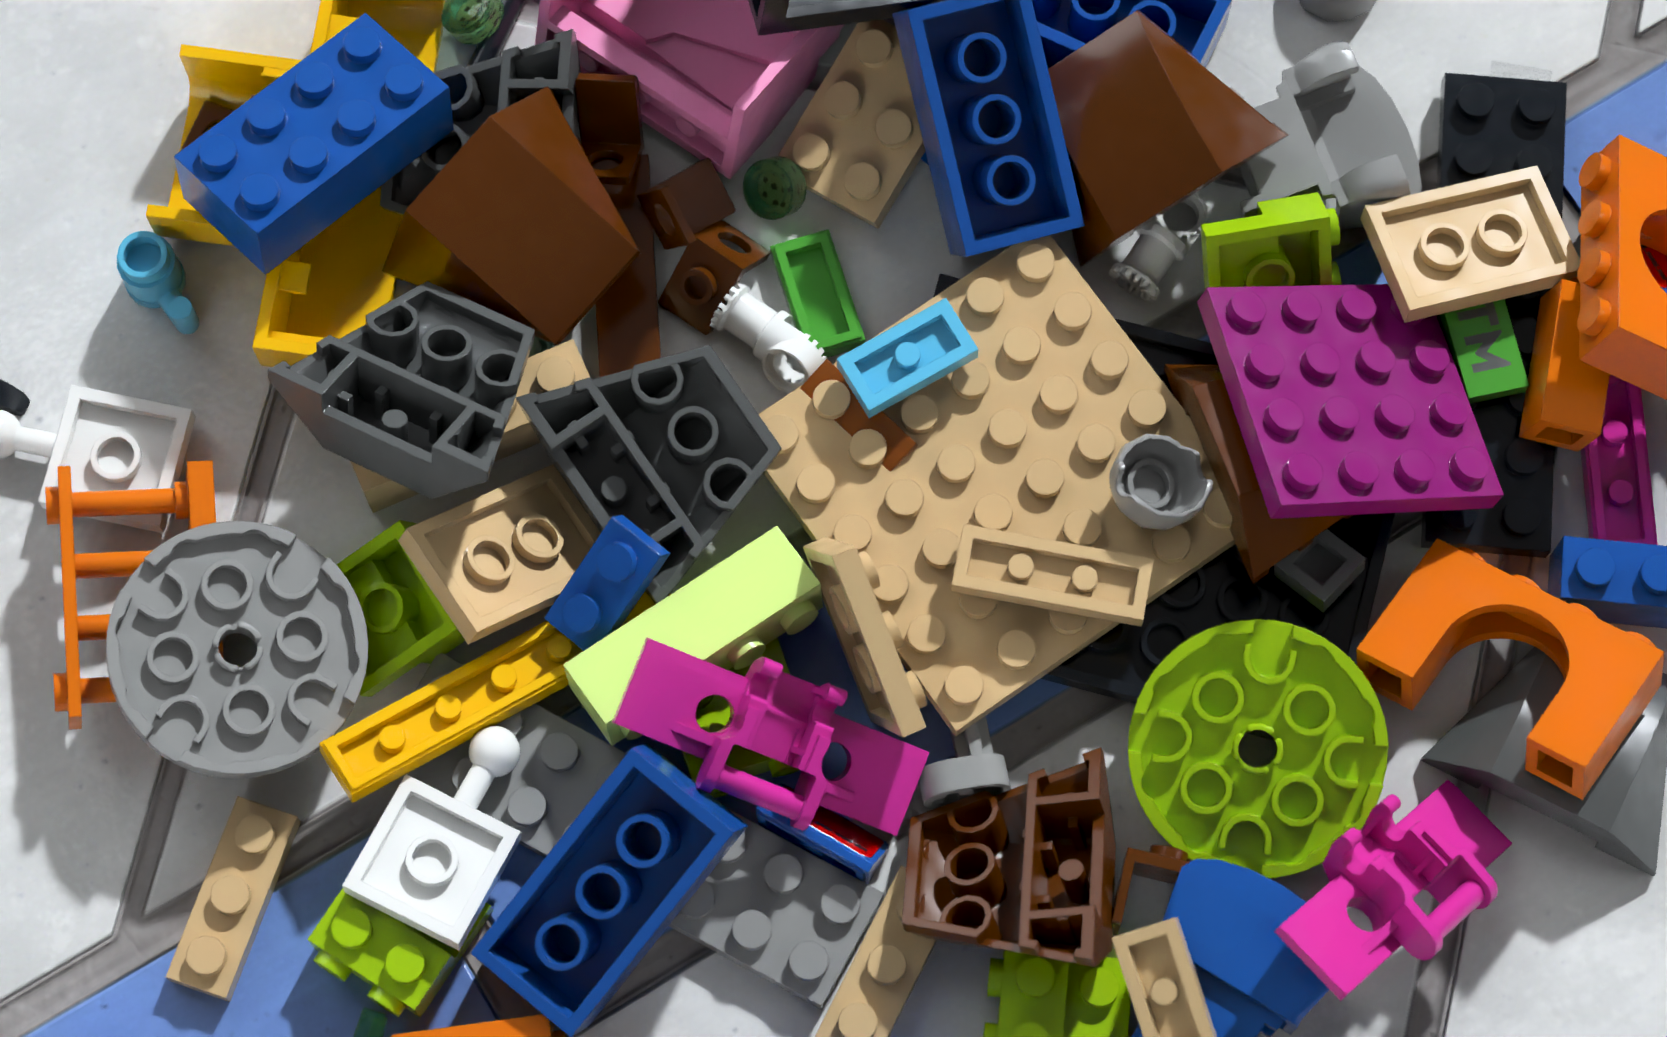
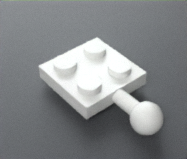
M71 385L57 434L21 427L14 415L0 410V459L12 455L15 451L50 458L38 499L43 509H46L45 487L58 486L57 466H71L72 492L174 488V482L179 481L196 416L193 410L189 408ZM169 514L86 518L164 533Z
M500 726L483 728L474 735L469 745V759L472 766L454 798L406 774L343 883L344 893L459 951L521 840V831L477 810L494 778L508 774L517 765L520 758V746L515 735L508 729Z

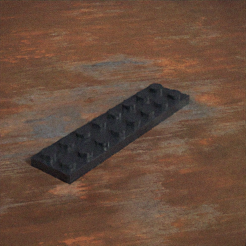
M1445 73L1441 81L1437 188L1538 166L1562 219L1567 83ZM1551 288L1505 299L1527 379L1540 298ZM1437 315L1443 334L1445 336L1440 315ZM1526 391L1470 404L1504 496L1493 508L1422 512L1421 548H1430L1438 538L1456 548L1466 547L1479 553L1546 558L1550 554L1554 446L1519 437Z

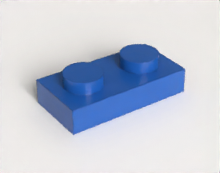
M612 516L544 619L585 651L622 626L671 553L625 516Z

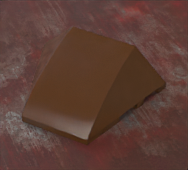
M1140 10L1124 18L1048 69L1085 224L1083 227L1071 229L1080 267L1085 266L1129 238L1135 231L1233 169L1239 168L1289 136L1279 126L1271 123L1243 100L1244 97L1237 91L1225 85L1201 65L1194 55Z
M547 86L489 116L408 206L382 271L387 275L416 286L429 281L534 329L535 337L557 346L635 261L641 252L606 188L601 184L591 166L581 143L574 135L560 110V105Z
M1165 364L1164 372L1172 392L1185 410L1186 415H1189L1232 516L1230 531L1252 584L1269 573L1270 567L1295 550L1300 552L1312 544L1314 537L1342 518L1348 519L1353 516L1270 519L1219 366Z
M1102 747L1082 754L1085 762L1047 776L1044 768L1028 774L1027 784L993 796L984 790L911 817L902 914L904 930L925 938L978 948L1001 949L1097 967L1112 951L1111 938L1113 937L1112 917L1114 911L1116 858L1115 833Z

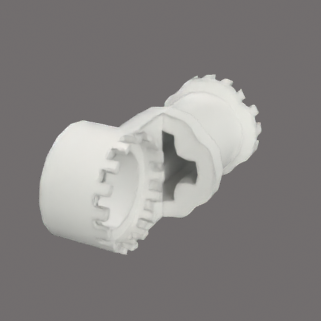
M1199 191L1181 202L1194 209L1197 215V224L1192 229L1185 232L1172 230L1165 224L1162 214L1137 230L1139 238L1123 262H1116L1109 270V276L1113 277L1116 283H1119L1118 286L1120 288H1125L1128 285L1129 287L1126 292L1131 294L1135 290L1134 296L1137 299L1141 297L1143 301L1148 300L1150 303L1156 301L1160 295L1158 285L1174 261L1183 260L1192 245L1201 238V224H1206L1208 221L1209 206L1206 205L1205 197L1202 198Z
M737 282L730 289L729 294L726 293L724 296V300L728 302L727 305L721 302L718 307L722 311L718 309L714 312L710 326L720 332L727 330L752 347L753 356L762 361L764 374L770 383L778 390L789 394L803 385L827 359L826 356L822 357L825 351L822 347L816 348L818 342L815 339L812 342L808 340L811 335L803 334L790 325L793 318L790 314L783 310L777 313L749 294L750 287L744 283ZM783 353L797 360L805 374L801 373L798 369L793 370V365L786 363L785 360L787 358Z

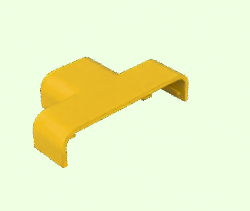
M445 0L320 1L310 54L364 13H367L432 72H436L444 27ZM181 44L179 57L189 79V105L179 152L206 100L235 111L247 102L252 94L256 95L302 60ZM176 168L168 207L151 204L147 206L146 217L154 233L161 237L234 246L183 198ZM381 186L266 274L252 345L261 366L273 367L282 361L292 366L317 352L316 342L329 335L338 339L365 325L367 314L393 300L397 278L385 274L382 269L403 216L383 209L380 206Z

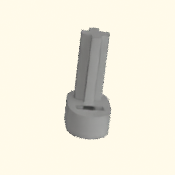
M986 716L956 737L950 730L956 758L926 765L919 779L923 805L930 809H936L984 790L993 796L1011 790L1005 758L1003 755L993 752Z

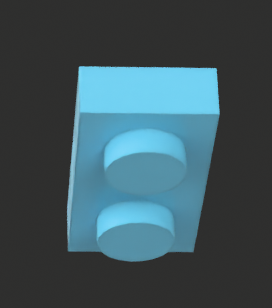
M944 298L838 357L837 368L866 415L870 418L978 358L979 349L947 298Z

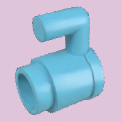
M138 231L128 235L121 242L118 249L117 269L129 296L138 305L147 308H162L179 332L188 335L195 333L199 327V318L190 300L182 295L186 285V272L171 245L163 237L149 231Z

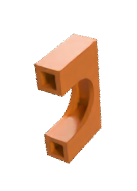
M1619 134L1599 153L1596 152L1590 155L1579 173L1578 181L1581 186V216L1578 222V231L1581 234L1580 265L1577 273L1578 280L1580 281V312L1577 319V328L1580 331L1579 360L1667 400V293L1650 273L1641 251V245H1644L1667 256V157Z
M1578 277L1570 280L1561 279L1540 298L1528 374L1529 387L1525 394L1519 432L1520 438L1579 452L1601 435L1610 377L1609 373L1579 360L1580 331L1577 328V319L1580 312V281Z
M1437 538L1357 647V666L1363 672L1375 692L1413 711L1446 663L1463 648L1489 639H1512L1538 648L1555 662L1565 682L1527 736L1525 770L1583 800L1660 688L1665 651L1657 648L1642 634L1633 631L1625 632L1599 619L1589 608L1578 603H1567L1541 590L1534 581L1525 576L1510 575L1486 563L1478 553L1469 548H1456Z

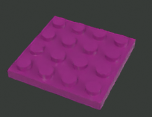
M1388 284L1207 287L1198 299L1197 304L1270 519L1493 508L1504 496L1437 315L1404 323Z

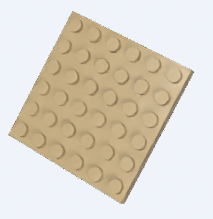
M1051 235L1011 245L881 332L889 330L947 298L979 349L978 358L883 410L891 420L918 444L891 472L881 464L887 453V443L881 433L873 429H863L851 436L834 420L841 417L850 405V392L840 381L826 380L820 383L813 392V400L798 387L759 413L763 422L782 447L780 453L764 472V475L813 542L823 537H828L856 546L858 553L866 551L870 556L880 580V587L873 591L881 612L889 611L892 614L903 638L904 646L897 649L901 663L907 671H913L924 694L955 737L1120 624L1119 622L952 592L951 585L963 524L1153 558L1154 562L1146 605L1236 544L1230 531L1232 516L1189 415H1186L1183 407ZM1144 434L1169 436L1178 441L1181 446L1198 451L1200 453L1203 475L1206 479L1213 481L1212 491L1203 508L1189 521L1168 530H1156L1138 526L1119 510L1111 493L1109 474L1120 449L1125 444Z

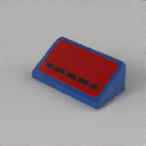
M778 784L780 787L794 791L793 788L786 784ZM820 805L811 824L805 831L792 827L790 825V818L760 806L756 807L758 825L866 884L870 883L889 849V844L883 839Z

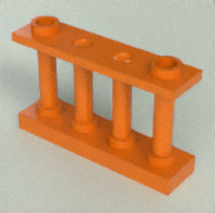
M213 460L187 461L185 481L174 482V488L72 492L71 466H57L58 486L45 487L47 525L60 524L66 673H53L55 712L68 711L69 730L82 729L81 704L116 702L109 677L80 678L78 641L106 640L111 614L77 616L76 579L130 577L144 562V558L153 551L74 554L73 517L175 513L176 520H188V530L216 523ZM222 640L219 644L218 652L224 659Z

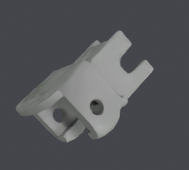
M1334 41L1323 45L1309 53L1293 67L1283 70L1282 83L1276 86L1279 98L1254 107L1267 120L1275 123L1289 136L1239 167L1251 198L1240 202V209L1244 217L1257 215V202L1318 192L1326 209H1335L1340 231H1343L1345 229L1364 227L1360 217L1365 205L1422 191L1418 157L1408 128L1392 98L1373 75L1358 65L1348 42Z

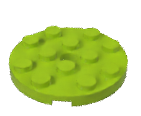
M1248 619L1223 623L1197 633L1178 645L1165 656L1145 682L1137 698L1129 727L1128 759L1132 783L1145 814L1162 837L1174 848L1187 852L1190 860H1222L1251 869L1267 878L1293 875L1324 862L1335 840L1350 828H1356L1360 831L1369 813L1376 806L1380 798L1387 767L1388 733L1384 714L1371 684L1360 668L1341 649L1324 637L1306 628L1276 620ZM1262 730L1274 738L1276 753L1268 764L1254 767L1246 764L1241 759L1238 747L1240 740L1247 732Z

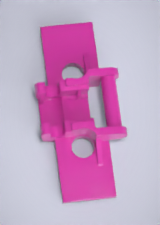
M646 637L612 723L704 759L695 785L696 789L710 793L713 789H717L790 818V825L802 831L809 827L820 805L897 836L930 752L835 714L834 711L837 706L842 707L847 699L848 692L829 683L817 686L782 671L783 665L776 661L760 657L753 661L744 677ZM710 695L722 696L730 708V717L727 724L716 732L704 731L696 720L698 704L702 699ZM836 742L846 752V767L839 776L833 779H826L822 772V759L828 751L830 743ZM733 745H740L799 769L801 774L794 791L725 765Z
M1449 780L1445 781L1396 825L1393 821V813L1400 808L1401 801L1396 795L1390 794L1371 810L1360 831L1356 828H1350L1335 840L1322 863L1329 883L1274 931L1340 1001L1401 946L1417 959H1431L1441 950L1443 938L1474 909L1486 908L1497 897V884L1486 868L1513 843ZM1422 890H1427L1440 903L1428 916L1413 900ZM1347 907L1357 908L1366 914L1372 924L1373 932L1358 928L1349 918Z

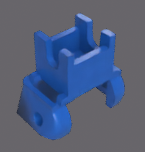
M1194 859L1182 866L1162 921L1174 917L1179 918L1217 1037H1257L1259 1032L1267 1037H1271L1279 1028L1291 1035L1297 1029L1302 1019L1330 990L1274 932L1307 902L1283 885L1251 869L1222 860ZM1139 1024L1131 1037H1143Z

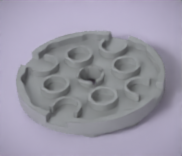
M225 521L198 526L184 531L156 547L144 558V562L135 570L123 589L120 590L109 618L106 639V662L111 689L122 714L135 733L158 754L174 764L193 772L220 778L243 779L277 773L306 760L320 750L319 743L335 735L352 712L361 691L368 661V636L363 610L350 582L339 567L329 557L326 559L314 548L297 539L296 534L272 525L251 521ZM233 633H242L248 636L256 647L255 657L242 667L226 662L218 652L220 642L226 636Z

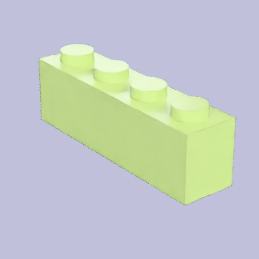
M775 526L563 664L569 687L611 746L625 737L628 740L639 738L642 734L614 724L612 721L646 637L726 670L732 667L739 670L749 666L754 660L758 659L764 653L765 645L785 632L788 635H793L804 630L817 618L818 610L823 608L821 583L779 527Z

